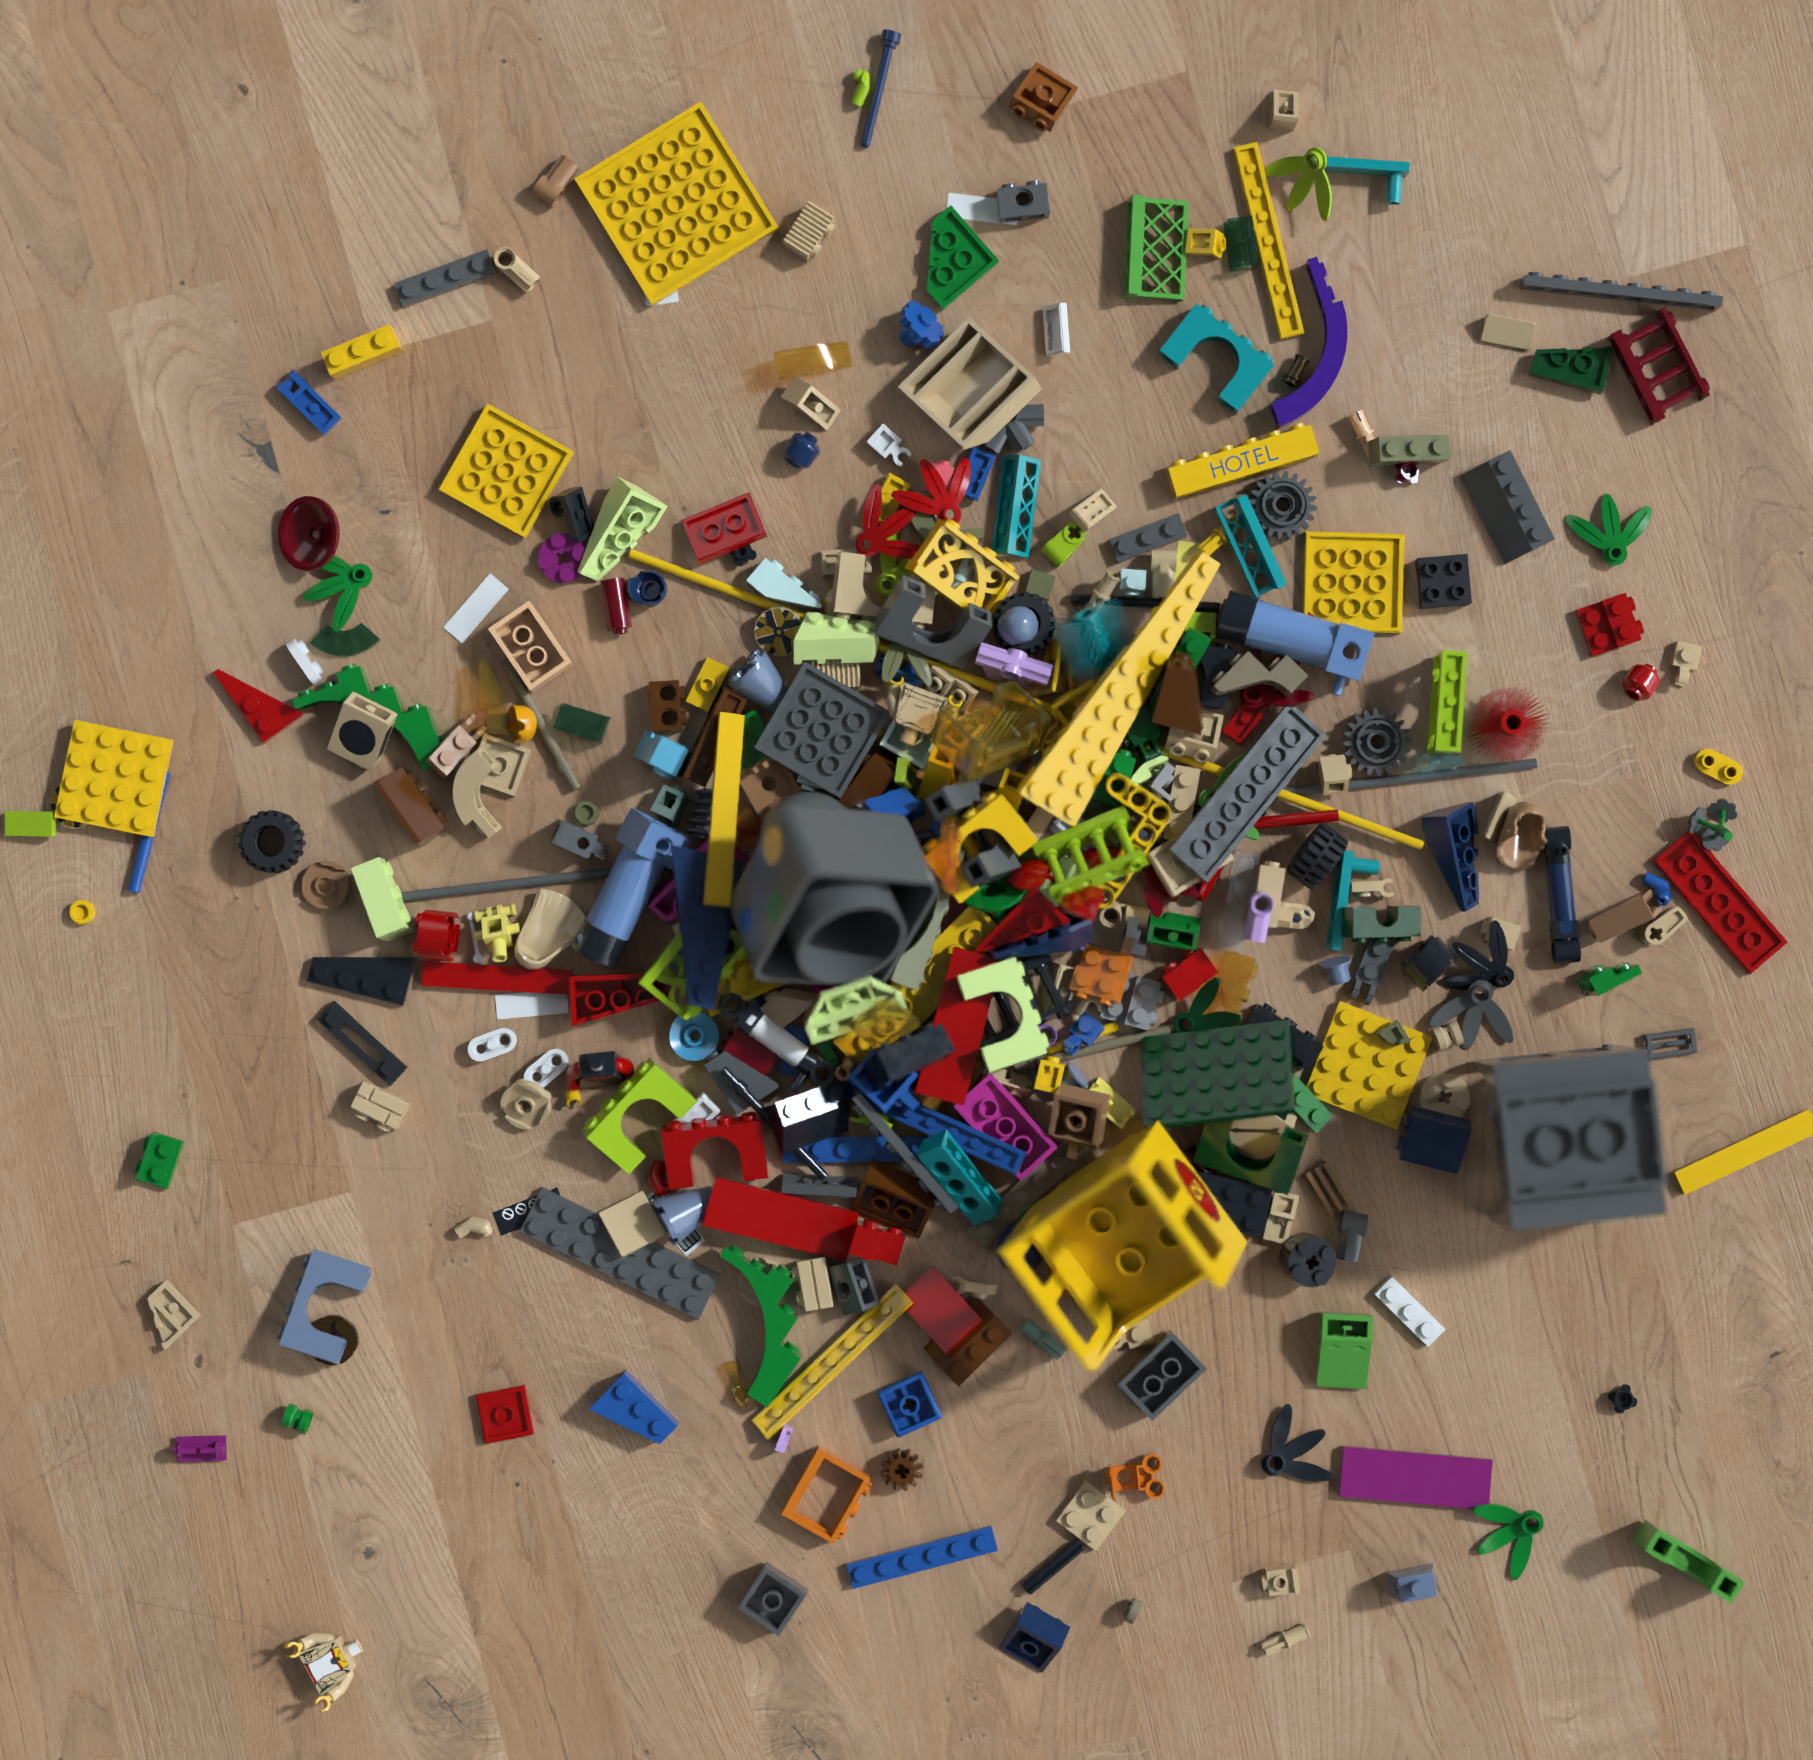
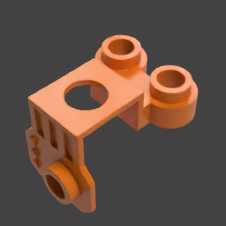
M1156 1453L1146 1454L1142 1459V1464L1134 1463L1116 1466L1108 1464V1471H1104L1106 1486H1110L1113 1502H1116L1115 1491L1145 1490L1146 1494L1152 1499H1158L1164 1495V1483L1153 1475L1162 1468V1460ZM1150 1458L1156 1460V1465L1153 1467L1147 1465V1461ZM1122 1470L1129 1471L1132 1476L1131 1481L1126 1485L1120 1484L1117 1481V1474ZM1153 1483L1159 1485V1489L1156 1492L1150 1490V1485Z

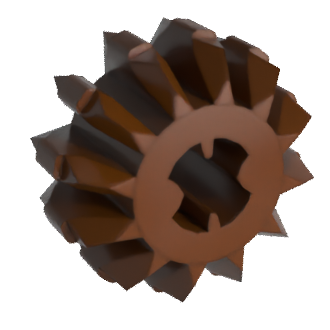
M897 1448L896 1457L891 1452H888L887 1457L891 1462L882 1461V1466L889 1469L882 1470L881 1475L889 1476L885 1480L886 1485L895 1481L894 1490H898L899 1484H903V1490L907 1491L908 1482L913 1487L917 1486V1482L913 1477L922 1478V1473L915 1470L922 1469L923 1464L915 1463L919 1458L918 1454L909 1458L911 1450L908 1448L905 1451V1455H901V1449ZM899 1464H903L904 1468H909V1471L906 1470L905 1475H901L900 1471H895V1468L898 1469Z

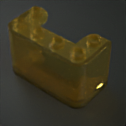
M1013 679L1006 683H1000L994 688L989 705L980 709L976 708L965 715L958 716L959 710L955 705L943 706L937 712V718L931 730L930 741L969 781H973L1034 755L1044 741L1052 717Z

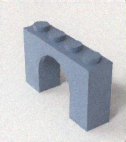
M313 1249L312 1254H307L303 1268L306 1271L303 1278L299 1277L294 1290L298 1292L294 1302L291 1301L286 1312V1316H289L286 1326H281L277 1339L281 1340L279 1345L284 1348L339 1365L347 1341L315 1329L308 1319V1302L318 1289L327 1285H338L365 1293L372 1269L368 1266Z

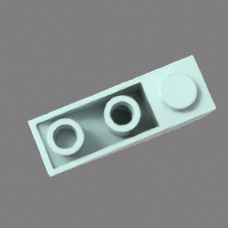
M765 558L746 580L752 588L766 599L820 611L823 609V605L820 604L822 599L812 590L807 593L802 589L803 583L793 574L790 577L782 572L784 567L775 559L769 561Z

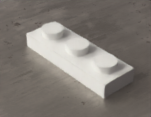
M1392 1276L1374 1292L1427 1347L1446 1330Z

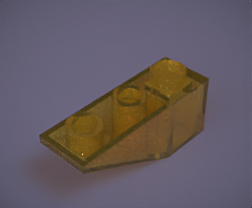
M1229 950L1224 951L1218 970L1219 973H1217L1221 981L1222 1002L1224 1011L1234 1012L1242 1016L1243 1013L1239 1012L1242 1002L1246 1003L1248 1000L1250 989L1247 988L1249 979H1254L1258 965L1254 964L1256 959Z

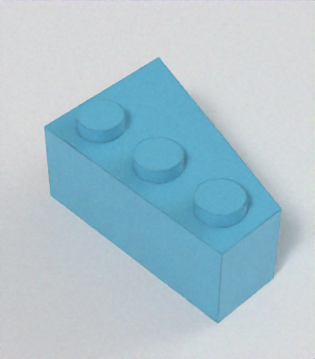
M645 730L633 757L653 766L652 771L670 780L671 776L678 777L690 751L661 735Z

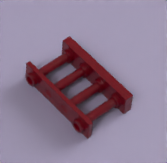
M1666 307L1661 308L1655 313L1658 320L1628 335L1626 333L1623 334L1620 329L1607 337L1610 345L1614 346L1613 351L1651 425L1666 418L1664 415L1666 409L1696 394L1700 401L1710 396V386L1704 377L1701 378L1675 327V317L1671 311H1667ZM1662 328L1664 329L1669 342L1639 357L1637 355L1634 356L1630 348L1632 343ZM1673 350L1675 351L1681 364L1651 379L1645 377L1641 370L1644 365ZM1683 373L1687 374L1692 386L1662 401L1656 399L1653 393L1655 387Z

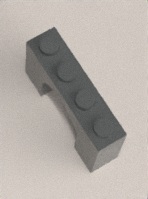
M902 575L875 617V634L883 639L895 641L905 648H912L922 652L927 657H934L944 661L949 666L964 669L992 627L991 611L968 603L956 623L950 628L938 632L923 630L915 625L912 620L926 599L925 584Z
M971 779L943 787L927 797L925 801L936 821L949 817H956L961 820V816L966 810L971 807L975 809L982 803L981 799L984 795L976 780ZM989 828L972 831L978 842L979 854L960 865L971 888L1001 879L1021 867L1006 839L996 830Z

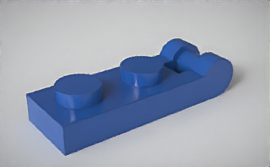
M292 369L288 373L289 377L283 383L280 381L275 387L322 434L326 435L342 417ZM297 383L300 388L293 394L290 389Z

